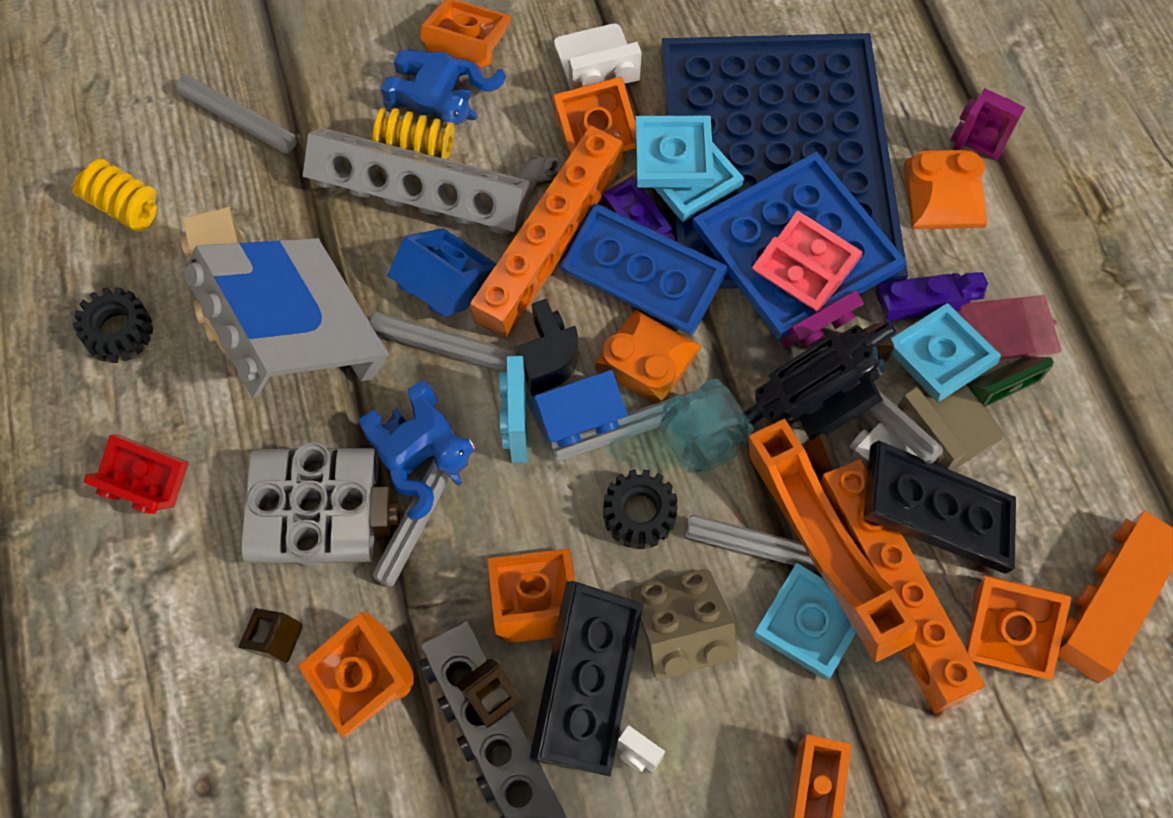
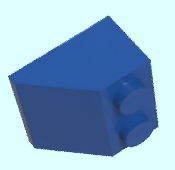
M442 228L404 236L387 276L397 282L403 292L417 296L426 302L432 312L447 317L465 311L470 306L471 301L497 263Z
M613 370L526 399L545 442L552 443L556 441L558 448L581 441L579 433L595 428L597 435L620 427L617 420L628 416Z

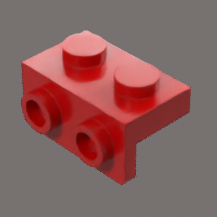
M113 434L109 436L98 472L86 474L83 482L96 487L95 493L102 497L114 500L124 498L133 502L131 506L133 509L148 514H156L157 510L174 508L189 462L119 434Z

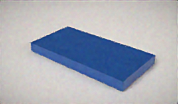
M594 203L559 267L563 273L692 337L728 271L727 265L597 203Z

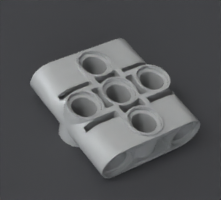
M316 442L305 443L299 448L253 449L249 462L242 533V556L244 563H299L307 568H315L324 563L372 562L375 538L370 528L372 487H378L377 449L326 448ZM313 462H324L319 470L314 472L306 471L307 467ZM274 499L279 500L276 508L270 511H262L266 502ZM313 499L321 500L319 506L314 510H303L304 505L308 501ZM352 499L363 500L362 504L355 510L349 511L344 509L346 503ZM308 538H318L314 548L307 551L300 550L303 541Z

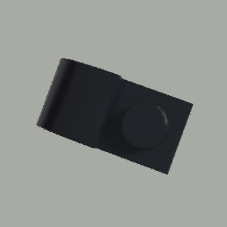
M547 299L532 303L533 323L540 338L516 346L517 356H523L525 381L532 396L558 387L567 381L573 374L578 361V333L576 326L565 329L559 311L552 312Z

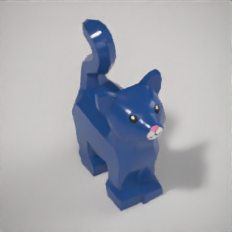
M408 49L398 52L394 65L396 73L404 75L406 73L411 75L416 73L413 81L399 79L398 77H386L381 93L386 111L391 112L393 108L401 106L419 115L437 116L446 128L449 122L454 123L455 126L463 123L466 119L476 120L477 118L476 113L469 106L468 100L471 97V91H452L460 76L468 74L473 86L483 92H492L498 90L503 85L506 75L503 69H498L492 77L484 78L480 67L468 60L457 59L445 52H426Z
M424 380L408 388V396L414 416L406 421L398 408L392 411V417L385 424H380L382 418L375 409L358 419L367 440L378 450L383 464L391 474L392 486L399 494L418 497V503L407 513L411 520H419L431 511L434 495L432 488L425 482L408 480L407 475L434 455L437 468L447 473L452 481L459 486L462 484L459 472L468 465L469 456L475 451L472 441L456 436L447 418L434 407L438 399L431 385Z

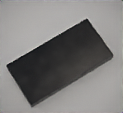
M880 440L870 445L863 518L1003 574L1015 570V496L938 464H928L918 456Z
M566 581L529 758L611 777L644 603L576 581Z

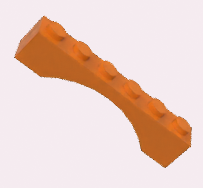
M785 418L749 435V458L873 661L877 663L912 645L918 625L895 589L871 566L846 531L823 491L805 449Z

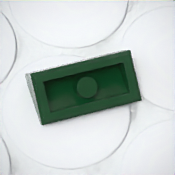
M1026 356L979 377L966 385L980 403L986 407L1042 381L1053 367L1054 361L1051 357Z

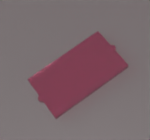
M1045 295L968 303L962 305L960 311H956L1001 354L1000 360L1058 354L1062 350L1055 330L1057 321L1051 317Z

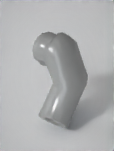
M558 157L538 158L529 161L525 165L519 178L531 181L528 198L536 184L551 181L559 173L563 166Z

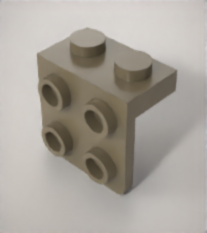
M964 385L938 403L928 392L922 394L918 387L904 394L898 405L899 409L942 446V454L933 463L950 470L956 469L999 443L1004 436L1003 430L967 385Z
M709 570L691 571L638 585L631 589L632 600L644 603L640 622L647 637L651 669L656 681L738 659L735 622Z

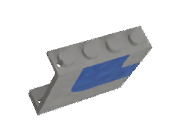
M319 238L196 245L185 266L183 274L186 283L193 290L201 305L203 314L209 319L219 337L220 345L226 350L237 370L239 379L245 384L252 398L259 396L271 376L351 365L360 381L372 380L389 356Z

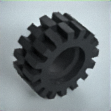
M109 287L102 288V296H98L96 292L89 294L92 301L88 303L84 299L79 305L84 311L76 310L74 317L78 322H73V328L77 332L76 335L93 357L96 355L103 362L108 357L111 363H118V356L120 355L125 361L132 359L129 352L133 350L139 355L143 351L139 344L148 345L151 339L147 334H153V327L150 324L152 322L151 317L140 299L136 298L133 292L128 290L125 293L119 287H115L114 294ZM117 315L127 317L126 325L117 333L111 335H102L100 333L102 324L109 318Z
M636 469L629 470L628 477L625 478L623 474H620L616 477V483L613 484L611 482L608 486L607 494L604 497L603 519H605L607 531H612V538L617 542L620 538L624 540L623 546L630 548L631 543L638 544L637 549H645V544L650 543L652 548L658 545L659 539L664 541L669 536L670 530H673L678 510V499L676 493L672 494L673 486L668 481L664 484L662 482L663 476L659 473L653 478L649 476L650 470L643 469L642 475H637ZM635 496L647 497L654 503L656 514L647 522L639 523L632 521L624 511L626 502Z

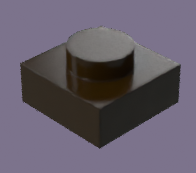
M372 487L371 531L375 540L391 539L392 526H398L400 521L399 501H393L389 487Z

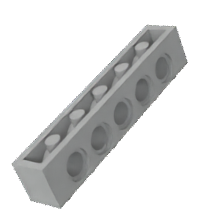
M323 127L308 133L303 177L315 180V184L320 187L336 188L340 186L350 189V194L358 197H371V195L384 198V202L389 205L405 206L409 204L419 207V212L423 214L437 216L443 213L454 216V221L458 223L474 225L477 222L489 225V230L500 234H510L511 231L515 232L524 222L531 181ZM342 156L350 161L352 166L351 172L344 169ZM377 165L385 170L387 175L386 182L377 176ZM411 174L421 180V191L412 186L410 181ZM446 183L451 184L457 190V200L451 199L446 194ZM480 193H486L492 198L493 209L482 205Z

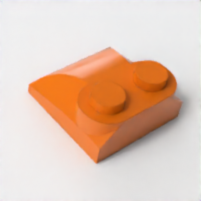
M444 0L421 25L420 39L425 43V50L427 52H445L457 59L475 63L482 69L491 64L493 49L511 23L512 16L460 0Z
M622 77L552 96L555 109L554 117L556 123L561 128L569 156L590 125L623 141V153L636 149L635 119Z
M969 150L922 151L905 160L903 174L912 229L985 228L987 220L981 179L985 170V164L977 153Z
M635 309L618 332L606 340L603 352L595 362V370L600 373L613 370L616 382L656 404L668 398L701 349V345Z
M570 548L487 558L495 635L511 643L554 638L566 581H575Z
M982 574L981 582L974 592L975 608L966 648L971 660L1053 680L1072 597L1042 587Z
M359 612L298 665V668L341 737L348 736L391 701L405 697L410 692L414 683L413 669L388 630L366 612Z

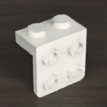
M614 23L559 36L554 40V47L570 90L618 77L623 78L624 84L640 80L642 52L638 42L627 44L622 29L618 24Z

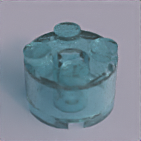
M719 379L707 381L700 389L685 397L677 395L669 399L663 406L666 414L663 416L659 426L660 432L683 470L689 472L690 467H694L697 473L712 470L737 455L733 448L741 440L746 446L749 443L748 436L754 433L753 425L730 390Z

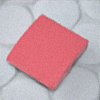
M797 210L778 238L774 237L753 265L752 270L812 310L818 312L860 260L862 251Z

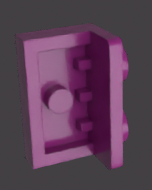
M984 88L977 101L970 99L959 118L962 121L959 122L950 139L951 142L955 143L953 150H962L964 146H967L998 161L1026 107Z
M854 291L791 327L788 336L780 341L785 349L799 341L804 348L824 336L820 330L823 327L832 323L834 329H837L856 318L852 311L863 305L864 302L858 292Z

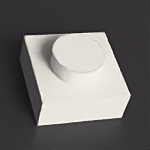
M629 725L618 739L617 748L622 751L620 758L639 772L646 768L654 773L664 757L665 751Z

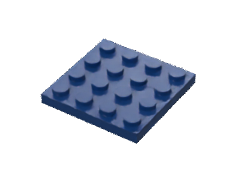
M817 152L694 217L692 222L694 230L720 263L727 265L729 276L778 340L788 336L791 327L817 312L754 272L752 267L774 237L778 238L797 210L862 251L860 260L819 311L854 291H857L860 295L902 271L907 263L901 253Z

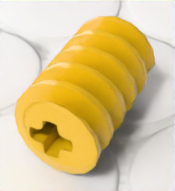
M381 108L375 120L372 140L448 159L453 147L454 123L449 122L445 130L441 131L440 119L435 118L431 127H427V116L421 115L417 124H414L413 112L407 111L403 120H400L399 109L393 108L389 117H387L385 109Z
M103 158L94 160L87 168L81 170L73 182L72 192L76 197L105 212L108 216L117 219L121 224L129 226L133 231H144L151 226L156 217L157 205L155 202L157 193L155 188L149 185L145 186L143 181L137 178L133 179L131 174L122 172L119 167L110 165L109 161Z

